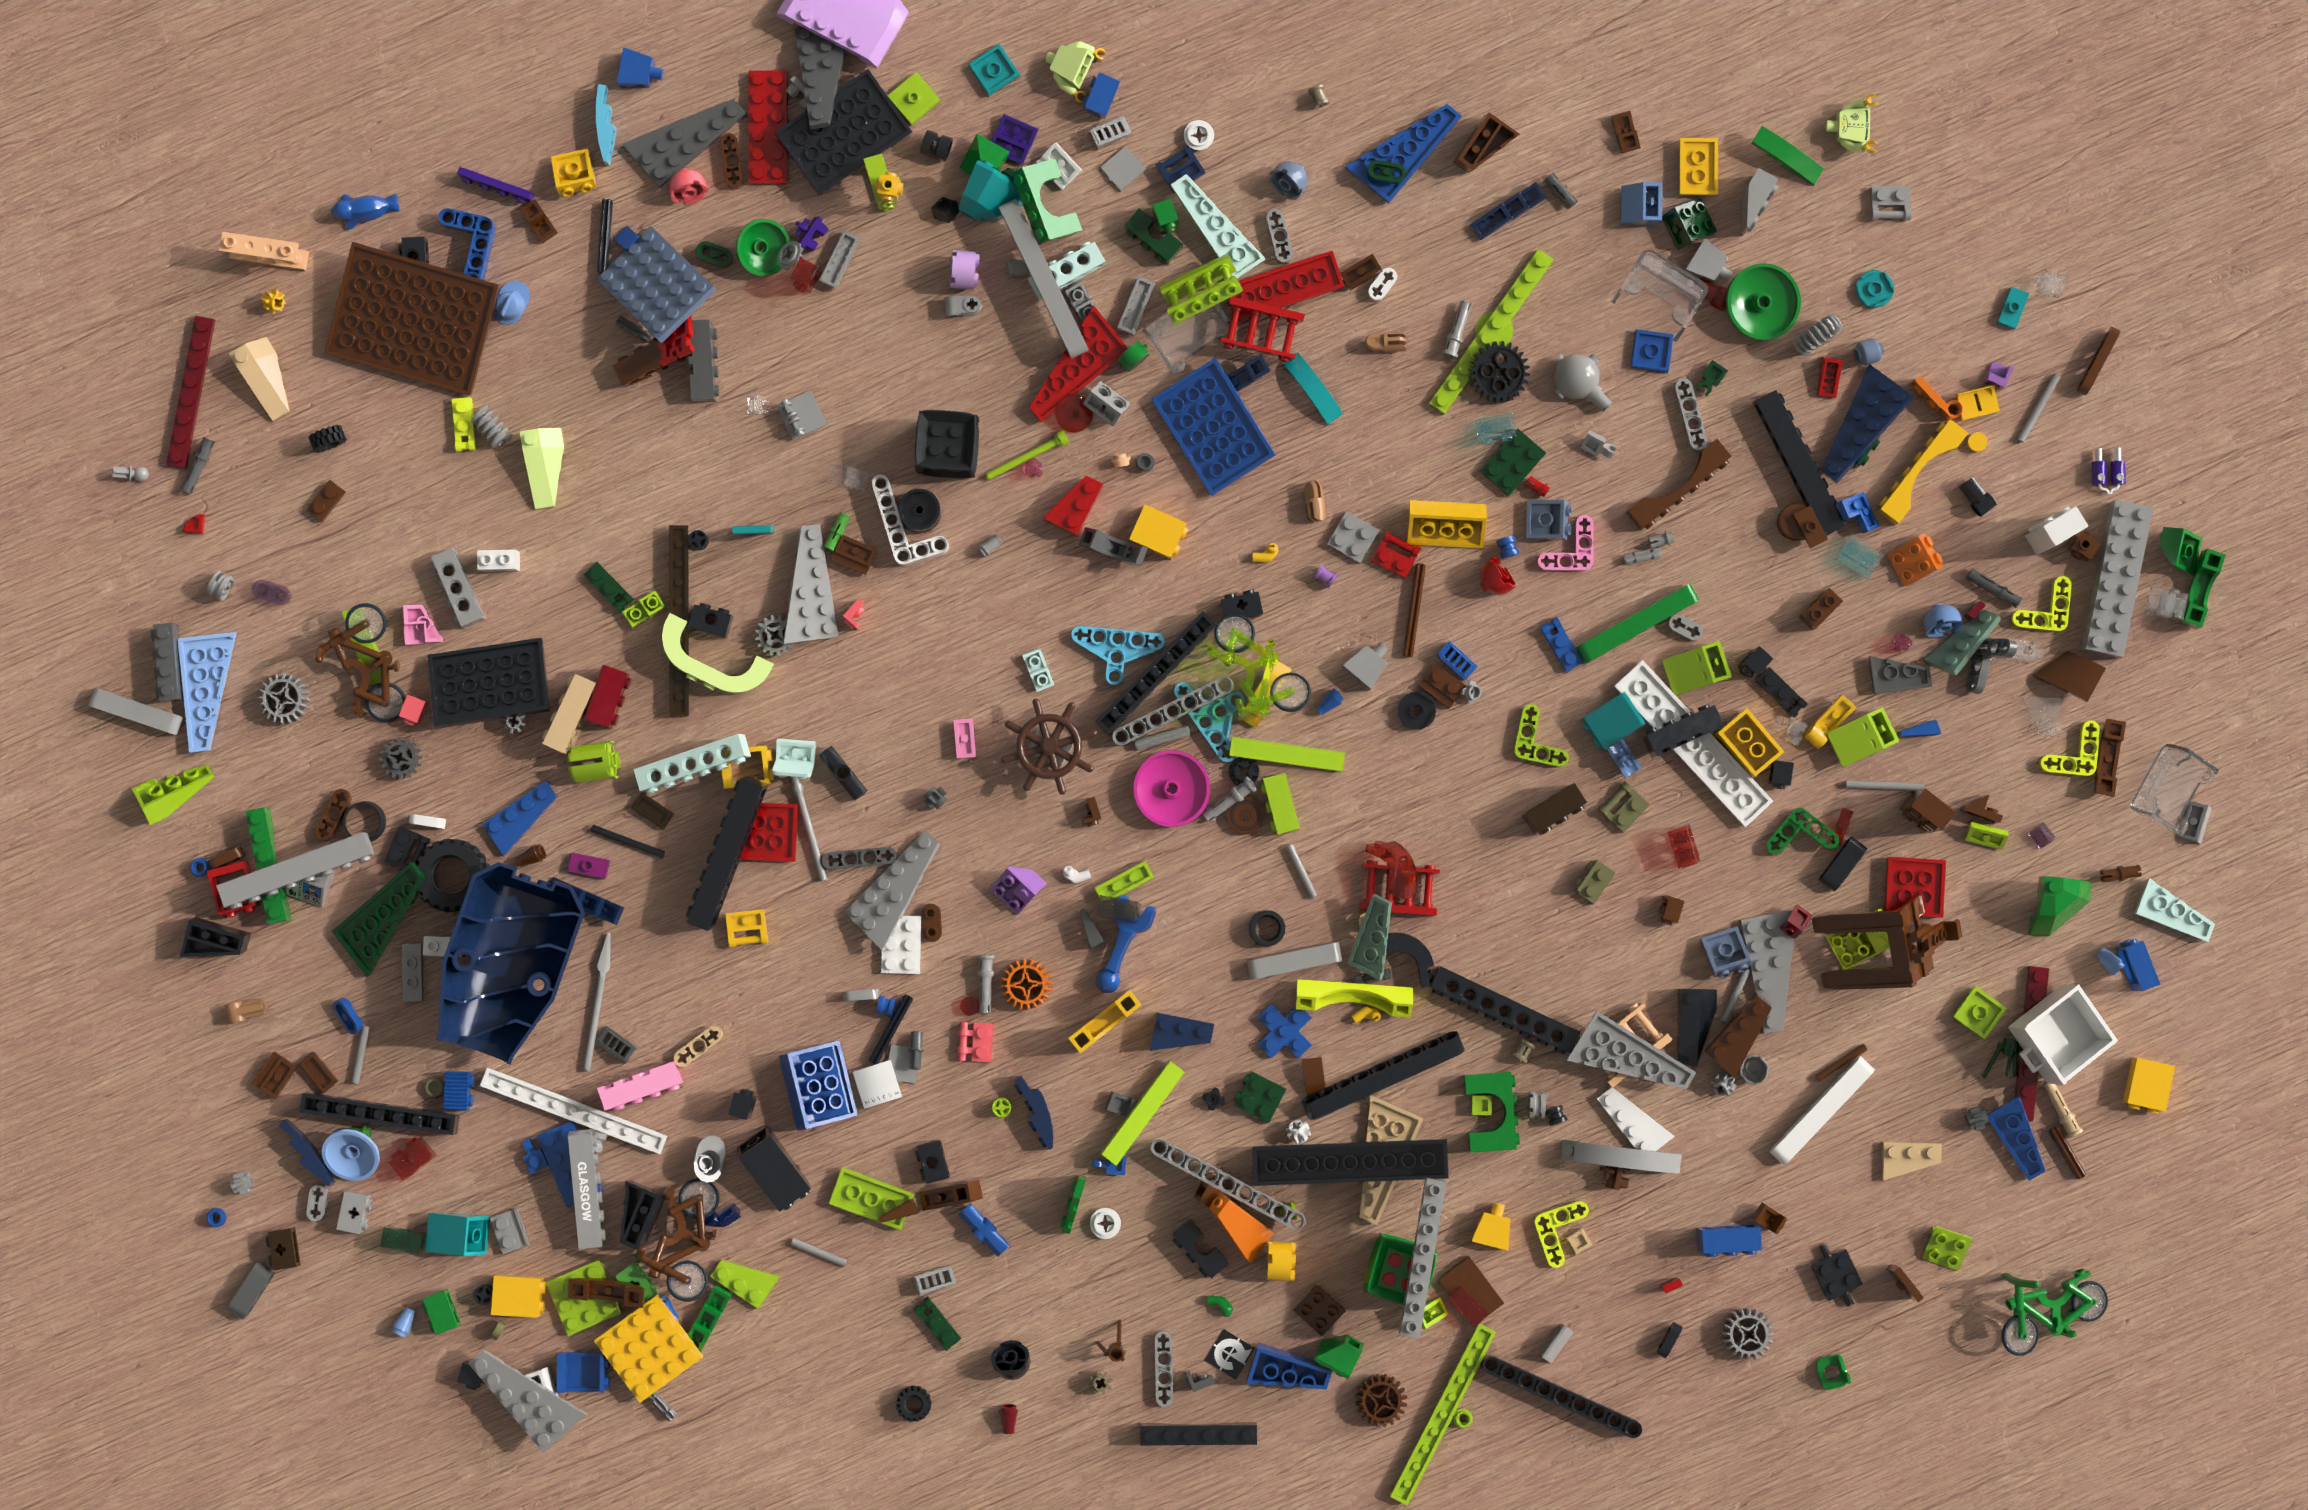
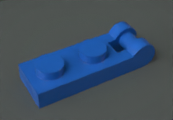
M1557 617L1552 618L1551 622L1539 626L1566 672L1583 663ZM1555 628L1558 633L1552 636L1550 631Z

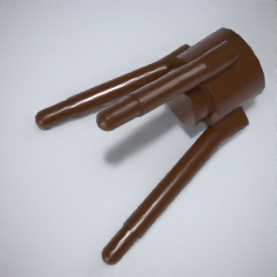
M1118 1320L1116 1343H1112L1106 1349L1099 1341H1096L1097 1346L1104 1352V1356H1109L1115 1362L1124 1361L1126 1350H1123L1121 1345V1320Z

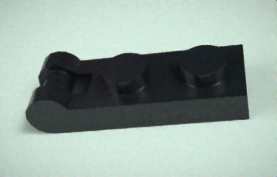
M1770 667L1756 680L1793 718L1798 715V711L1801 708L1804 709L1808 705ZM1792 699L1796 702L1793 707L1788 704Z

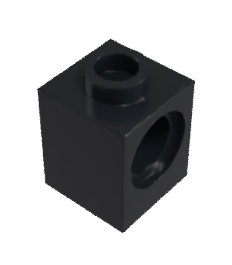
M1778 760L1772 762L1768 784H1773V788L1785 789V786H1791L1794 763Z

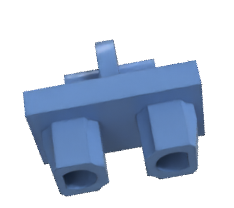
M1623 739L1606 749L1624 778L1642 768Z

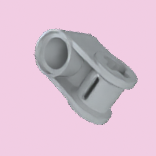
M972 295L945 297L946 317L955 318L977 315L982 310V304L976 296ZM972 301H974L975 304H977V306H974L973 310L970 308V306H968L971 305Z

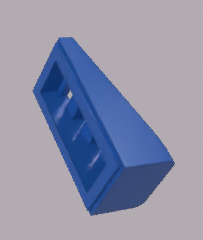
M1450 641L1436 655L1437 658L1463 680H1466L1477 667L1472 660ZM1449 649L1453 650L1447 658L1444 656ZM1455 654H1457L1458 658L1453 663H1451L1450 660ZM1461 659H1463L1464 662L1462 663V665H1461L1459 668H1457V667H1456L1457 663H1458ZM1468 663L1470 667L1463 674L1461 671Z
M1931 720L1899 731L1896 734L1898 737L1936 736L1941 734L1937 720Z

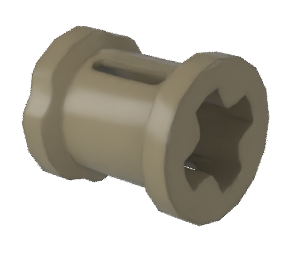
M1324 84L1308 89V93L1311 94L1314 101L1313 106L1315 109L1330 103L1323 90Z
M1520 1038V1044L1511 1055L1527 1063L1529 1053L1536 1046Z

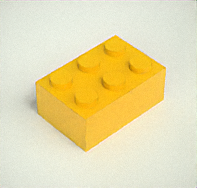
M1748 708L1743 709L1715 733V736L1752 778L1756 777L1784 753L1782 748Z

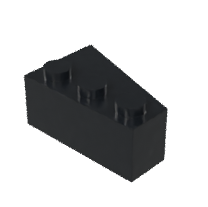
M195 917L188 922L180 957L240 955L247 951L251 933Z
M626 1181L620 1243L638 1250V1247L641 1245L645 1247L666 1195L637 1182Z

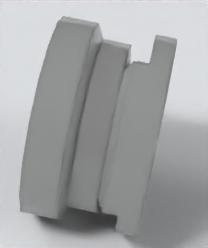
M220 570L217 571L208 585L207 594L215 595L217 599L223 601L228 596L230 588L233 587L234 577L226 576Z
M1529 1091L1528 1118H1534L1535 1116H1540L1542 1119L1545 1118V1092H1541L1539 1095V1093Z

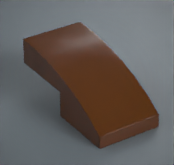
M1631 111L1611 115L1621 153L1640 149L1638 134L1634 128Z
M535 199L519 209L542 244L558 234Z
M1322 1057L1302 1059L1306 1094L1308 1096L1325 1088Z

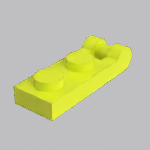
M472 398L452 399L456 452H462L463 449L476 450L475 427L472 424V418L474 417ZM462 437H468L469 440L462 442Z

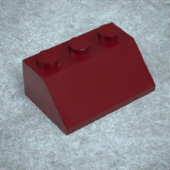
M602 665L584 719L612 729L613 725L616 726L619 715H617L618 709L623 707L625 701L623 696L625 689L628 690L631 684L630 674Z

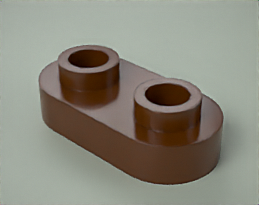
M927 904L921 911L922 934L927 941L936 942L942 936L941 911L937 905ZM930 909L934 911V916L932 917L927 915ZM930 929H934L936 931L934 936L929 935L928 932Z

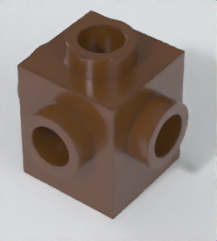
M2081 531L2069 539L2068 544L2070 546L2067 550L2071 552L2072 557L2078 560L2083 559L2087 562L2092 560L2101 543L2095 540L2091 533Z

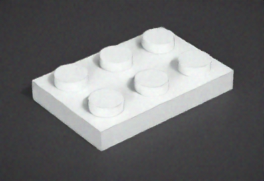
M903 916L894 929L893 936L890 937L886 944L887 948L884 952L882 951L881 973L920 974L921 916Z

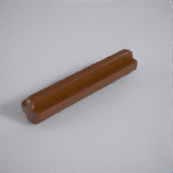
M2058 1126L2051 1128L2049 1133L2075 1178L2078 1180L2086 1176V1172Z

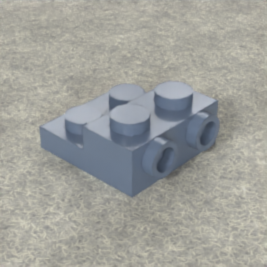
M1527 500L1526 538L1567 540V535L1571 534L1568 516L1572 514V507L1568 505V501Z
M1738 926L1701 938V943L1714 977L1719 976L1720 979L1728 977L1730 972L1737 970L1738 973L1748 970V966H1751V959Z

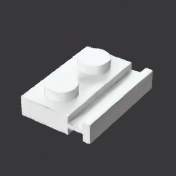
M1054 143L1036 163L1056 158L1062 177L1054 180V182L1064 190L1082 169L1058 143Z

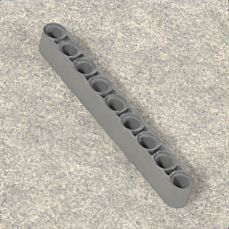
M1013 199L999 206L1000 213L1070 358L1072 359L1089 351L1017 200Z
M1156 1139L1152 1142L1151 1151L1155 1156L1291 1229L1299 1230L1305 1226L1306 1218L1297 1210L1166 1140ZM1159 1142L1165 1145L1163 1153L1156 1151L1155 1147ZM1176 1151L1182 1154L1180 1162H1175L1172 1158ZM1193 1160L1199 1163V1169L1195 1172L1189 1168ZM1211 1169L1216 1172V1178L1213 1181L1208 1180L1206 1177L1207 1172ZM1226 1179L1233 1181V1187L1230 1190L1225 1189L1223 1186ZM1243 1188L1250 1190V1197L1247 1199H1243L1240 1195ZM1260 1197L1267 1199L1268 1204L1265 1208L1258 1206L1257 1202ZM1278 1206L1283 1207L1285 1210L1281 1218L1275 1215V1209ZM1295 1215L1300 1216L1302 1219V1223L1298 1227L1292 1224V1218Z

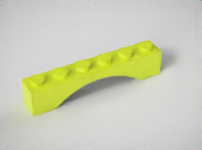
M1298 979L1296 1009L1315 1011L1330 1004L1354 1002L1376 1007L1391 1016L1411 1018L1413 988Z

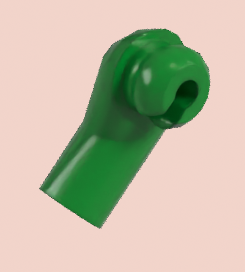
M1208 1295L1207 1305L1218 1306L1224 1317L1231 1316L1233 1307L1226 1297Z

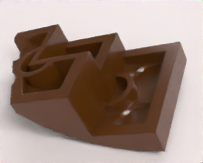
M2066 651L2057 659L2035 672L2033 676L2046 684H2051L2066 693H2070L2088 702L2106 668L2085 657Z

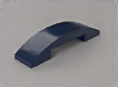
M1261 354L1227 376L1236 391L1239 392L1268 374L1271 370Z

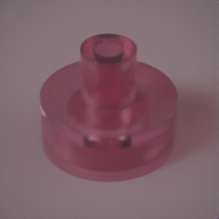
M1036 458L1029 459L1023 467V473L1029 478L1040 477L1043 474L1041 470L1042 463Z
M1896 633L1892 639V644L1895 646L1893 648L1894 652L1908 651L1912 645V640L1904 634Z

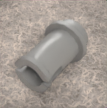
M1667 531L1664 534L1648 537L1649 542L1657 540L1656 543L1650 544L1651 549L1667 544L1670 546L1671 543H1674L1672 533H1667Z
M994 534L984 544L981 543L978 550L984 557L990 556V553L1003 544L997 534Z

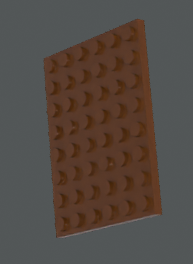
M352 242L324 353L471 396L500 284Z

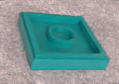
M1000 44L968 64L989 97L1020 77V73Z
M775 525L732 527V533L775 532Z

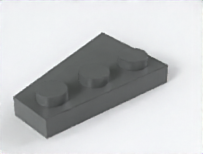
M1868 656L1874 694L1932 687L1930 667Z

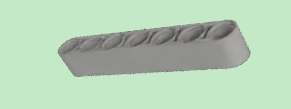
M1228 677L1218 678L1116 729L1112 735L1113 741L1117 745H1127L1231 693L1234 689V683ZM1223 680H1227L1230 684L1227 691L1220 689V683ZM1205 689H1210L1213 693L1212 697L1208 700L1203 697ZM1189 697L1195 700L1193 708L1186 706L1185 702ZM1171 706L1178 708V714L1174 717L1170 716L1168 712ZM1155 714L1161 717V722L1158 725H1154L1151 721L1152 716ZM1137 723H1141L1144 727L1143 732L1140 734L1134 730V726ZM1121 731L1125 732L1127 736L1124 742H1120L1117 739V735Z

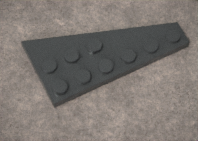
M803 27L796 28L795 35L810 129L830 126L833 113V103L837 94L838 80H840L845 49Z
M731 99L626 142L623 146L661 188L671 180L674 174L685 168L747 114L734 99Z

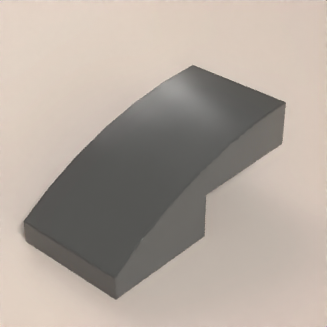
M1111 1091L1105 1109L1127 1117L1138 1100Z

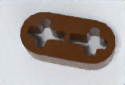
M238 847L210 859L208 864L211 870L220 868L245 857L242 847Z

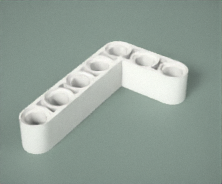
M876 475L872 480V486L896 562L900 566H908L946 554L949 544L946 538L942 536H936L909 545L891 484L885 475ZM879 480L886 481V486L882 489L876 487V483ZM890 498L892 503L890 506L884 507L882 506V500ZM896 516L897 523L889 525L887 523L888 518ZM901 534L903 540L900 543H894V535ZM943 541L945 543L944 549H935L936 542ZM919 547L927 548L925 555H917L916 551ZM906 552L909 556L908 559L903 562L898 559L899 554Z

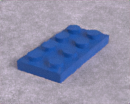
M570 1121L537 1136L566 1207L574 1204L568 1144L569 1131H578L574 1121ZM597 1184V1185H598V1192H599V1191H602V1192H603V1189H602L601 1185H600V1184Z

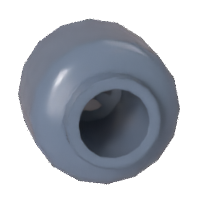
M1874 338L1858 342L1853 350L1855 360L1865 366L1879 362L1884 352L1882 344L1878 343Z

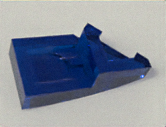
M732 1204L722 1214L719 1215L714 1212L706 1217L705 1225L726 1227L741 1217L740 1210L735 1204Z

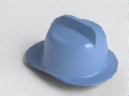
M510 281L502 287L497 296L493 311L495 318L499 322L507 325L514 324L521 318L530 300V290L527 285L520 281Z

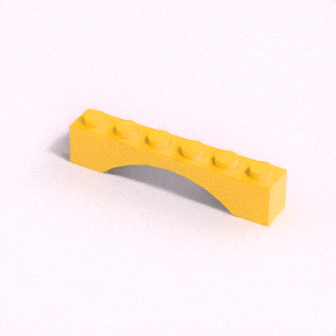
M1951 419L1946 423L1944 421L1941 422L1936 429L1938 432L1934 438L1931 436L1924 444L1926 449L1923 452L1919 451L1913 459L1915 463L1912 467L1908 466L1901 474L1903 476L1900 482L1896 481L1890 488L1892 493L1889 497L1885 496L1878 504L1880 508L1877 512L1894 525L1899 524L1911 508L1912 487L1921 469L1932 458L1955 450L1967 436L1968 432Z

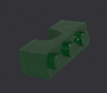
M1138 208L1125 224V230H1127L1125 233L1134 240L1136 238L1141 242L1140 246L1147 252L1151 250L1156 254L1154 257L1163 264L1165 262L1169 265L1183 248V243L1169 232L1159 240L1150 237L1148 231L1154 224V219Z

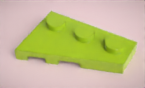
M725 1260L720 1261L710 1276L757 1309L760 1308L780 1278L779 1275L748 1268Z

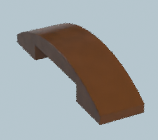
M2106 719L2097 757L2095 794L2115 797L2117 765L2121 742L2124 740L2126 722Z
M571 1278L568 1281V1298L585 1301L589 1298L623 1302L624 1306L643 1308L644 1288L611 1279Z

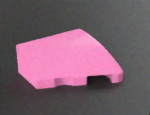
M423 605L402 606L405 646L443 642L442 636L436 630L435 624L427 615Z

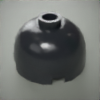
M1009 1340L1002 1342L1000 1347L992 1352L991 1361L993 1369L1003 1379H1020L1029 1370L1031 1359L1028 1348L1019 1341Z

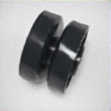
M917 488L908 491L899 503L898 512L902 523L907 529L915 533L930 532L941 520L942 509L936 496L926 489ZM922 507L923 512L917 513L918 508Z

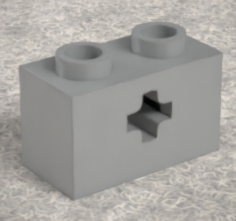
M350 1190L344 1191L336 1230L361 1234L367 1229L369 1219H366L367 1212L371 1210L373 1200L370 1199V1194ZM356 1209V1211L359 1212V1215L355 1216V1213H352V1210Z

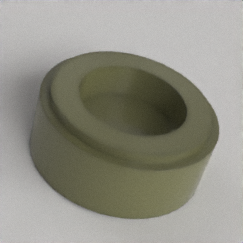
M439 1078L427 1080L424 1086L426 1094L430 1097L442 1095L444 1092V1082Z
M500 1320L490 1337L497 1340L504 1330L506 1323Z

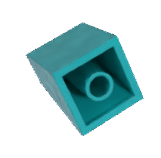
M1624 691L1582 718L1583 723L1581 725L1587 733L1590 732L1594 737L1592 742L1596 748H1601L1604 751L1646 723Z
M445 1212L429 1213L425 1252L457 1256L486 1255L490 1216Z

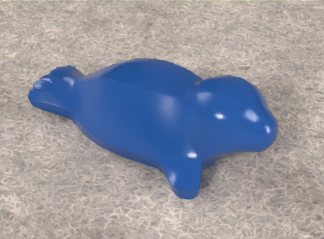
M344 194L341 196L343 201L337 202L331 209L333 217L347 221L346 228L351 230L357 223L375 220L388 211L399 212L397 194H393L386 199L374 195L352 198Z

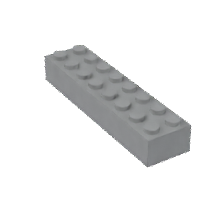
M2121 500L2110 502L2080 651L2116 659L2124 657L2153 507Z

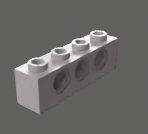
M450 548L432 556L433 562H431V566L434 572H438L440 576L438 582L441 589L445 590L448 595L446 601L448 606L454 609L455 615L453 617L456 624L467 628L485 620L456 549ZM448 567H453V574L451 576L445 575V570ZM460 584V592L454 594L452 591L453 586ZM467 601L468 609L461 611V603Z

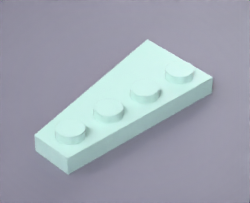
M2147 878L2134 914L2202 941L2209 942L2215 924L2186 905L2185 902L2176 898L2168 890L2156 884L2151 878Z

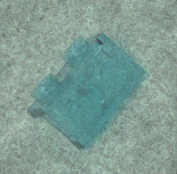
M1513 413L1475 420L1479 444L1489 445L1493 444L1495 440L1500 439L1501 441H1509L1517 436Z

